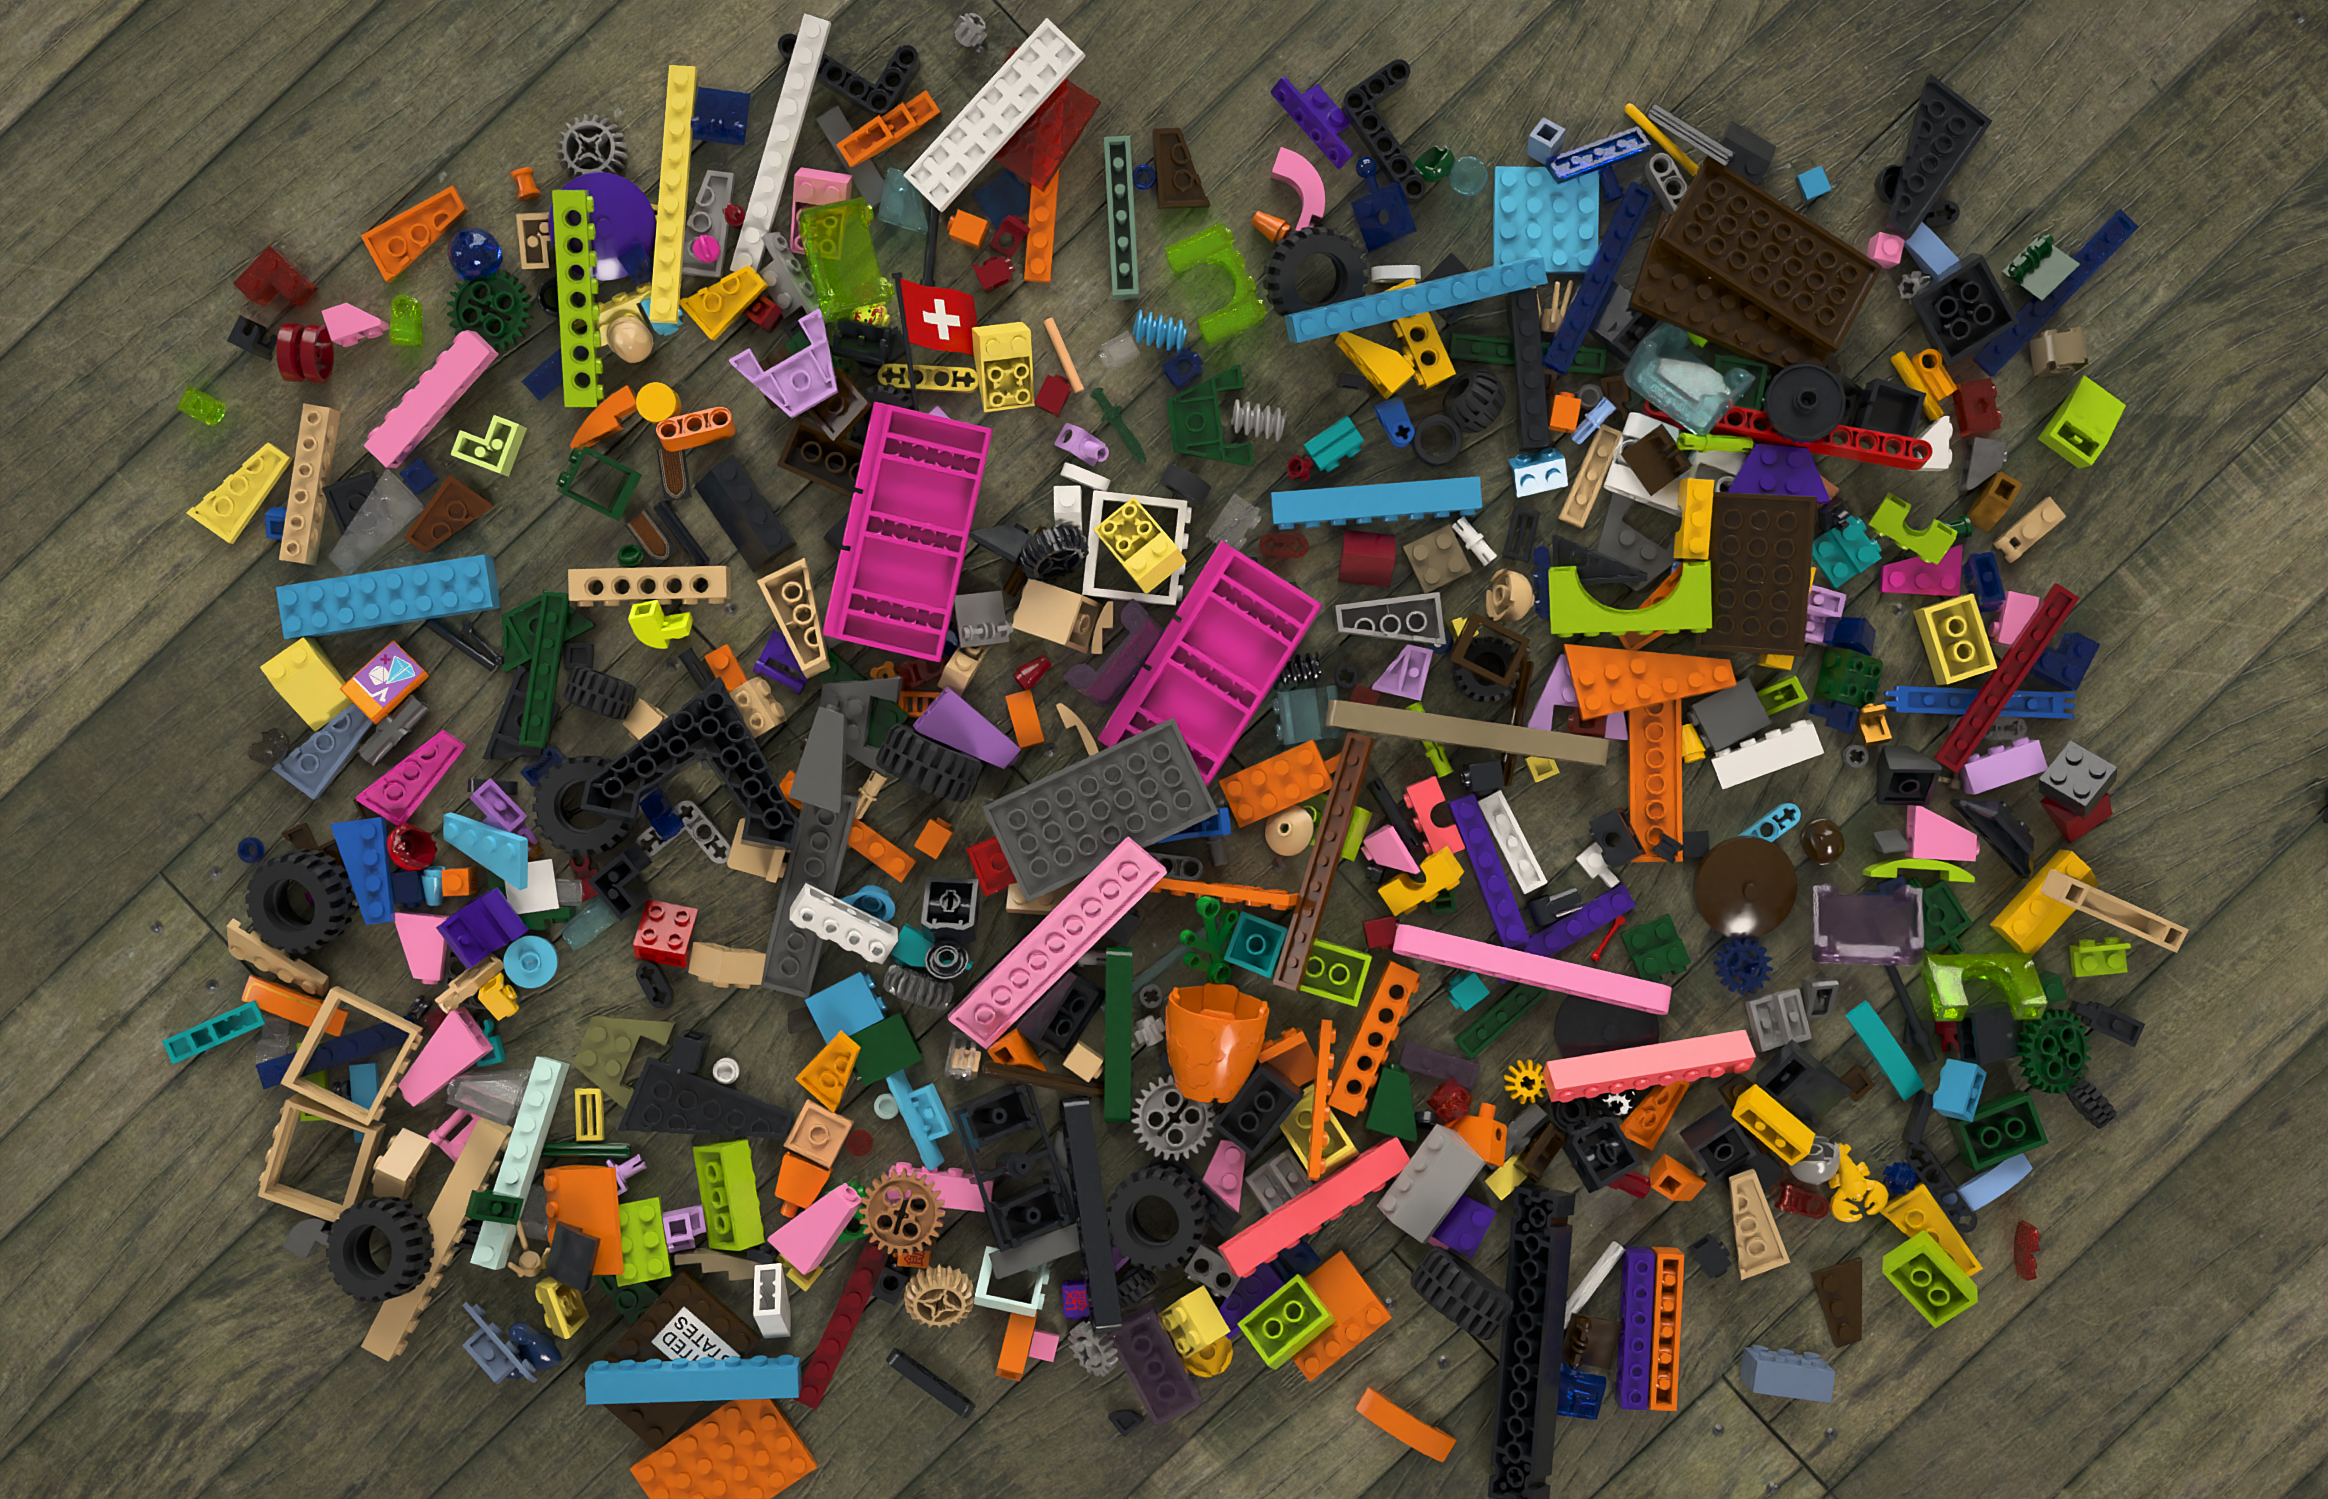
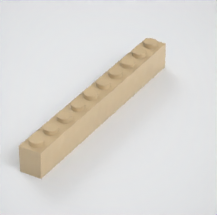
M488 1114L477 1121L427 1218L431 1226L428 1228L429 1232L434 1236V1242H431L432 1248H435L434 1257L430 1258L429 1261L432 1263L430 1271L424 1273L426 1275L424 1281L417 1285L410 1293L384 1301L361 1345L362 1348L388 1362L395 1355L400 1356L408 1344V1341L405 1340L408 1333H412L420 1321L417 1318L420 1310L424 1311L431 1300V1296H429L431 1289L436 1288L443 1277V1274L440 1273L443 1266H447L454 1256L455 1252L452 1251L455 1243H459L466 1233V1229L463 1226L467 1220H471L465 1217L471 1191L485 1192L489 1188L490 1184L487 1181L490 1175H495L502 1163L499 1158L502 1152L506 1153L513 1131L512 1127Z

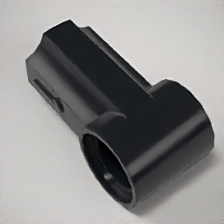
M1571 887L1552 895H1542L1527 901L1536 927L1552 923L1557 920V917L1583 908L1582 900L1576 887Z

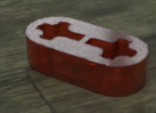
M1268 533L1262 537L1259 543L1261 553L1273 558L1298 559L1303 557L1309 548L1307 539L1298 534ZM1269 538H1273L1274 543L1282 544V548H1274L1273 552H1268V548L1264 547L1263 544L1267 543ZM1297 539L1301 545H1304V549L1299 550V554H1295L1294 549L1285 548L1286 544H1294Z

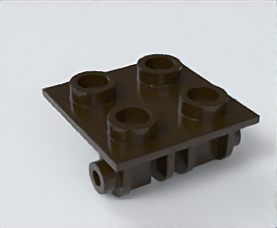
M1660 424L1620 454L1650 496L1657 493L1693 466L1683 451L1677 447V443L1663 424Z
M1571 1312L1563 1341L1561 1360L1567 1361L1569 1363L1568 1367L1573 1370H1578L1582 1364L1610 1370L1622 1322Z

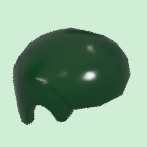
M1437 145L1431 147L1415 161L1414 166L1424 181L1437 182L1444 179L1451 172L1455 158L1451 149L1444 145L1445 150Z

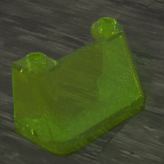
M865 196L802 209L798 218L800 237L819 307L825 322L889 304L892 301V297H894L891 281L887 282L886 278L881 276L869 231L870 220L874 219L871 205L866 204Z

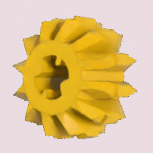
M1528 1059L1524 1067L1523 1062L1517 1060V1069L1511 1065L1508 1067L1513 1074L1504 1075V1079L1510 1082L1504 1088L1506 1091H1512L1510 1097L1513 1100L1519 1097L1521 1104H1525L1527 1097L1531 1103H1535L1534 1095L1537 1094L1542 1098L1544 1094L1540 1091V1088H1546L1545 1082L1542 1081L1544 1080L1543 1072H1540L1542 1066L1538 1063L1533 1067V1061ZM1525 1076L1532 1079L1531 1082L1528 1081L1530 1085L1527 1087L1521 1084V1081L1524 1082L1522 1078Z

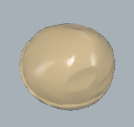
M627 316L620 317L614 320L608 327L607 342L609 347L626 362H640L651 353L654 344L653 337L648 327L640 319Z

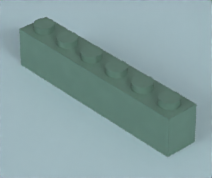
M1130 136L1104 137L1113 301L1139 300Z

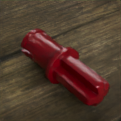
M732 202L726 203L727 208L723 209L726 222L736 229H742L746 216L741 206L733 205Z

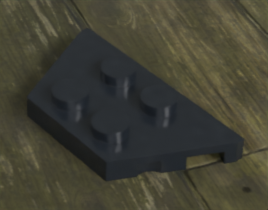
M518 666L482 759L492 760L538 756L544 753L545 749L519 745L530 671L525 666ZM556 700L554 701L549 737L561 709L560 704Z

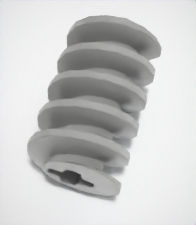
M1236 399L1231 425H1234V431L1237 434L1241 427H1244L1245 435H1249L1250 431L1254 429L1255 437H1259L1261 432L1264 431L1266 439H1269L1271 434L1275 433V439L1279 442L1282 437L1287 410L1282 416L1281 409L1277 407L1274 413L1271 414L1270 406L1267 405L1264 411L1261 412L1260 404L1258 403L1251 410L1248 401H1246L1243 408H1240V402Z

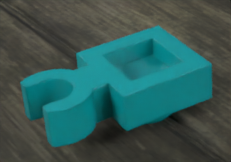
M491 1018L483 1021L485 1029L482 1030V1033L494 1049L477 1061L478 1067L506 1060L500 1035H492L494 1023Z

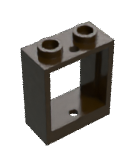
M1472 612L1469 614L1447 661L1502 688H1507L1509 684L1513 685L1519 675L1520 671L1516 669L1520 661H1525L1530 653L1531 647L1528 646L1530 639ZM1479 624L1519 643L1503 678L1463 659Z

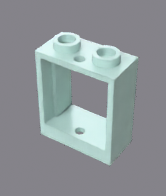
M986 1246L974 1304L1035 1317L1036 1310H1042L1045 1294L1040 1292L1042 1284H1048L1051 1269L1046 1268L1047 1262L1026 1269L1038 1272L1031 1304L986 1295L993 1268L989 1253L1000 1250Z

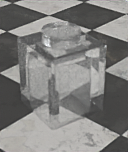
M1129 331L1100 345L1102 353L1099 354V357L1105 368L1111 367L1113 372L1141 358V353Z

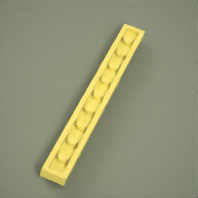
M669 65L649 320L653 323L678 324L697 69L694 66Z

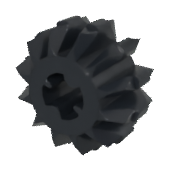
M1627 1089L1618 1094L1603 1093L1590 1098L1592 1109L1600 1118L1613 1117L1615 1119L1619 1118L1624 1122V1115H1630L1632 1113L1631 1108L1636 1106L1633 1089Z

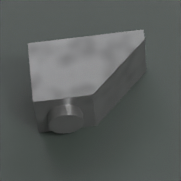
M1978 437L1966 440L1958 485L1959 492L1972 490L2002 468V465L2007 460L2006 442Z

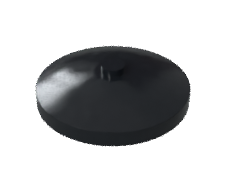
M1569 994L1557 1012L1554 1026L1555 1041L1563 1059L1658 1044L1659 1021L1657 1014Z

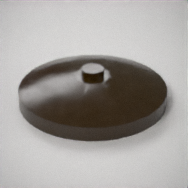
M1737 836L1717 844L1700 862L1693 882L1694 902L1703 920L1719 933L1736 939L1756 938L1774 930L1790 913L1797 894V876L1787 854L1772 842L1756 836Z

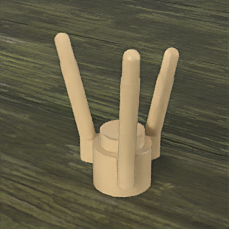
M1572 280L1568 282L1561 310H1558L1559 282H1555L1552 309H1544V314L1541 313L1537 293L1540 331H1561V326H1564L1565 314L1572 291Z
M518 1220L516 1227L524 1253L519 1259V1266L509 1262L508 1267L517 1272L519 1277L523 1275L533 1277L541 1269L546 1268L550 1248L547 1247L540 1260L536 1252L529 1250L522 1224Z

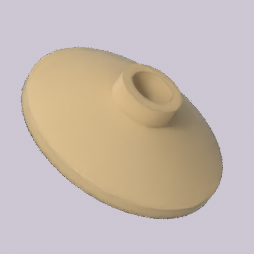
M1292 805L1270 815L1265 826V837L1268 845L1273 851L1283 856H1294L1303 852L1310 845L1314 835L1312 817L1304 808L1297 805ZM1288 824V832L1283 833L1284 826Z

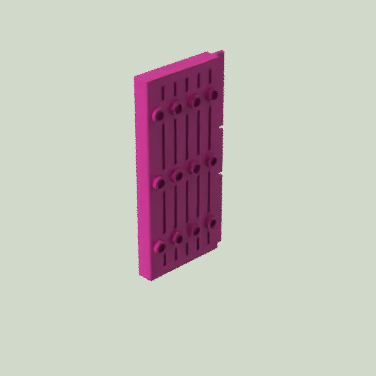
M873 403L855 488L863 489V494L853 493L842 542L844 546H851L850 551H840L822 635L941 662L993 429L893 405Z
M1221 540L1175 613L1182 618L1181 622L1172 618L1145 661L1146 665L1152 667L1151 670L1148 671L1144 667L1140 669L1097 740L1109 748L1174 717L1200 775L1208 788L1320 612L1323 604Z

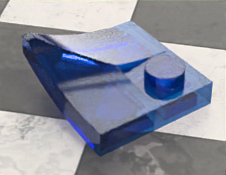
M1561 1363L1557 1415L1597 1420L1607 1385L1606 1377L1586 1373Z

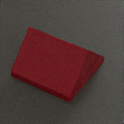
M1344 529L1338 581L1390 587L1395 563L1396 535Z
M2108 793L2104 795L2086 819L2081 818L2047 797L2039 801L2068 844H2071L2112 815Z

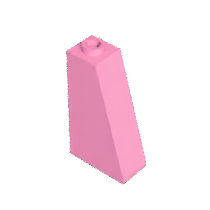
M465 1006L455 1009L447 1015L399 1083L398 1087L402 1091L403 1098L413 1107L425 1102L494 1049Z
M844 1183L769 1236L767 1241L805 1275L817 1268L861 1206L862 1202L860 1201L862 1198L855 1189Z

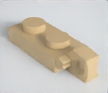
M492 952L489 953L476 965L465 970L448 984L450 988L437 997L435 1002L446 1014L458 1008L459 1003H462L467 997L474 995L482 985L498 975L504 969L503 962Z

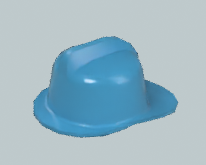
M867 885L862 887L857 893L841 899V901L884 922H888L895 913V905L889 897L888 890H884L879 886Z

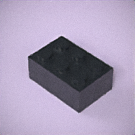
M1266 1061L1256 1068L1212 1126L1254 1158L1299 1103L1305 1092Z

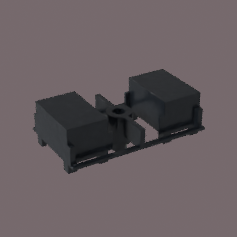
M1022 1083L1004 1085L950 1108L962 1146L966 1150L975 1176L969 1179L970 1184L978 1185L985 1205L984 1210L1000 1252L1020 1247L1022 1243L1059 1226L1064 1227L1075 1220V1213L1031 1085ZM1025 1093H1028L1035 1115L1030 1114L1024 1096ZM1038 1122L1046 1147L1029 1154L1018 1152L1002 1153L996 1160V1168L980 1174L973 1153H979L978 1148L987 1146L988 1143L1023 1128L1025 1130H1033L1034 1125ZM1049 1154L1058 1183H1053L1052 1178H1042L1043 1182L1034 1184L998 1201L989 1202L983 1182L997 1176L1006 1179H1024L1031 1172L1032 1161ZM1060 1192L1064 1198L1069 1215L1064 1214L1058 1196Z

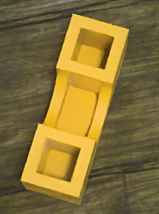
M1691 478L1679 480L1677 506L1682 508V524L1680 530L1675 532L1673 558L1708 560L1714 480Z
M1448 846L1426 857L1421 863L1420 867L1426 875V882H1415L1406 871H1403L1384 882L1378 889V892L1394 916L1402 912L1407 915L1418 907L1417 903L1425 900L1427 903L1439 895L1438 891L1446 888L1450 890L1460 883L1459 878L1464 873V870Z

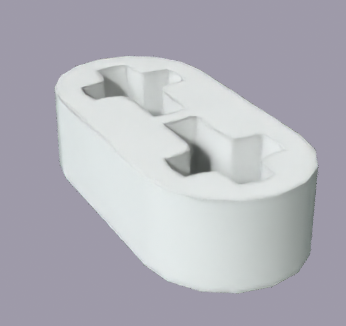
M1418 265L1372 267V282L1403 283L1414 278L1415 282L1421 280V267Z
M1066 462L1060 473L1061 476L1097 491L1107 492L1111 482L1105 477Z

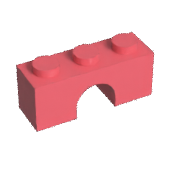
M1430 776L1404 787L1406 793L1402 797L1407 808H1412L1416 817L1412 821L1417 832H1422L1426 841L1422 845L1427 856L1432 855L1445 846H1448L1452 854L1465 849L1456 824L1451 823L1444 827H1436L1431 821L1430 813L1432 808L1436 804L1445 801L1436 777Z

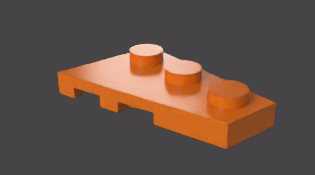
M1682 1080L1667 1086L1656 1085L1620 1125L1626 1138L1653 1150L1691 1083Z

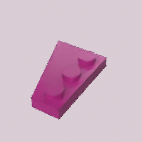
M1963 544L1949 548L1938 565L1933 562L1927 563L1919 557H1914L1880 566L1879 592L1960 596Z

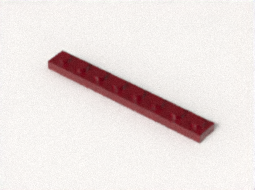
M2054 583L1933 759L1955 773L1961 770L2080 599L2078 596L2061 585Z
M872 1232L803 1376L799 1398H793V1400L815 1410L818 1408L890 1255L884 1254L883 1248L878 1249L880 1241L869 1242L873 1235Z

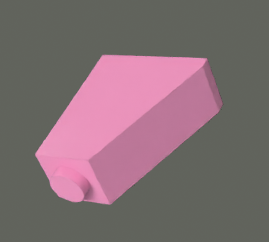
M1908 805L1906 843L1909 849L1905 851V857L1976 861V856L1980 850L1976 834L1922 806Z
M409 911L395 912V925L413 978L422 979L423 984H438V981L443 980L445 976L448 943L436 927L450 916Z

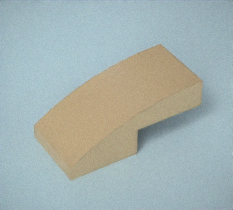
M1107 602L1098 618L1093 635L1091 654L1102 655L1103 629H1113V602Z

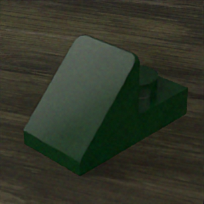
M488 1189L485 1192L472 1190L465 1217L517 1225L524 1199Z

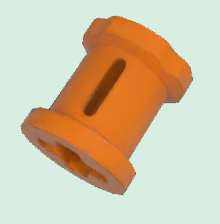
M531 167L520 168L510 173L511 179L515 180L518 189L517 198L519 201L531 200L541 195L540 190L536 189L532 176L534 171Z

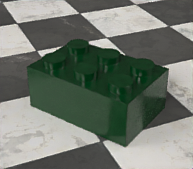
M2021 1090L2013 1091L1977 1105L1972 1122L1947 1117L1964 1165L1974 1171L2049 1143L2031 1094Z

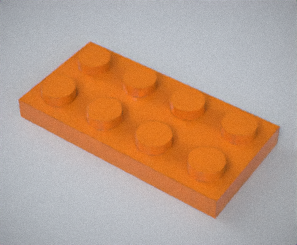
M1312 739L1219 780V783L1239 828H1242L1331 789L1333 780L1315 740Z

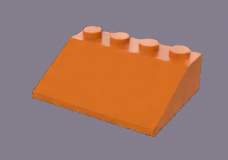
M570 1164L544 1169L545 1178L543 1184L546 1190L547 1204L545 1210L548 1216L549 1230L547 1237L550 1249L558 1221L582 1228L583 1233L601 1238L593 1275L623 1274L616 1167Z
M1339 1250L1305 1277L1336 1319L1334 1323L1291 1357L1309 1382L1392 1318L1388 1308L1342 1250Z

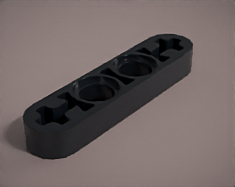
M1921 1141L1918 1145L1910 1143L1906 1149V1159L1954 1227L1963 1233L1972 1232L1978 1222L1974 1209L1928 1145ZM1916 1147L1917 1150L1923 1149L1925 1151L1922 1155L1926 1163L1931 1159L1933 1163L1927 1164L1921 1170L1919 1166H1922L1923 1163L1920 1158H1913L1911 1156L1914 1152L1913 1148ZM1929 1169H1936L1941 1173L1942 1178L1938 1182H1931L1927 1179L1926 1172ZM1945 1191H1952L1956 1194L1957 1201L1954 1204H1946L1942 1200V1194ZM1963 1204L1965 1207H1961L1960 1211L1965 1217L1969 1215L1972 1217L1970 1225L1967 1226L1966 1223L1960 1224L1961 1217L1957 1210L1954 1214L1950 1211L1957 1209Z
M893 1348L886 1358L887 1363L892 1368L961 1417L968 1418L975 1409V1404L967 1396L902 1350Z

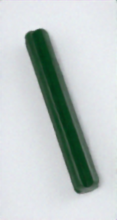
M544 1143L540 1158H629L631 1156V1144Z

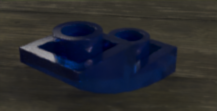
M660 787L639 803L650 824L664 842L676 836L685 827L679 812L672 807L666 793Z

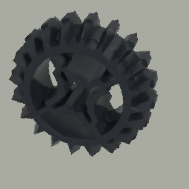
M1064 524L1058 527L1052 526L1050 529H1043L1041 533L1034 534L1033 538L1026 540L1027 544L1021 546L1022 552L1019 555L1022 570L1030 580H1043L1044 582L1050 579L1056 580L1060 576L1064 577L1069 572L1072 573L1073 569L1081 566V563L1086 560V556L1089 554L1088 542L1078 527H1073L1072 525L1064 526Z

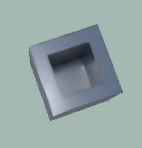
M1543 117L1529 135L1526 155L1549 166L1563 148L1566 129Z

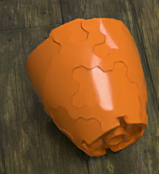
M1209 982L1204 986L1173 988V991L1169 994L1165 1013L1166 1045L1176 1088L1184 1097L1205 1103L1212 1102L1213 1098H1218L1217 1102L1227 1103L1235 1098L1249 1077L1262 1049L1261 1045L1265 1038L1270 1010L1267 1006V1001H1261L1241 993L1235 986Z

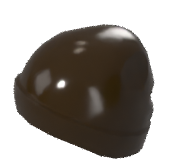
M1816 818L1806 823L1802 829L1801 845L1805 854L1813 862L1821 865L1831 864L1837 861L1843 854L1845 839L1840 828L1834 822L1825 818Z

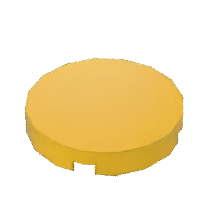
M1223 1336L1186 1360L1182 1355L1188 1370L1202 1377H1212V1375L1224 1372L1231 1363L1233 1355L1231 1339Z

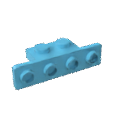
M902 1069L887 1076L886 1080L898 1104L899 1111L908 1126L910 1136L918 1148L921 1160L927 1170L931 1171L944 1162L935 1139L950 1134L954 1131V1128L934 1084L931 1083L912 1090L907 1076Z

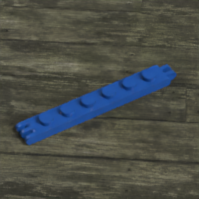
M1894 686V691H1884L1883 696H1893L1894 701H1883V704H1886L1887 707H1893V712L1963 715L1981 689ZM2015 691L1998 716L2074 719V714L2064 713V708L2075 709V703H2065V698L2074 699L2075 693Z

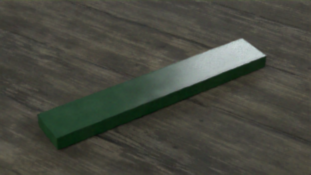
M1451 333L1448 354L1450 360L1515 367L1512 339ZM1541 342L1543 366L1557 367V370L1561 372L1604 375L1605 348Z
M543 590L519 740V745L541 749H547L570 605L568 593Z

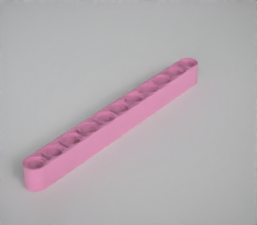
M1397 925L1393 952L1400 955L1653 1014H1668L1672 988L1663 984L1414 926Z

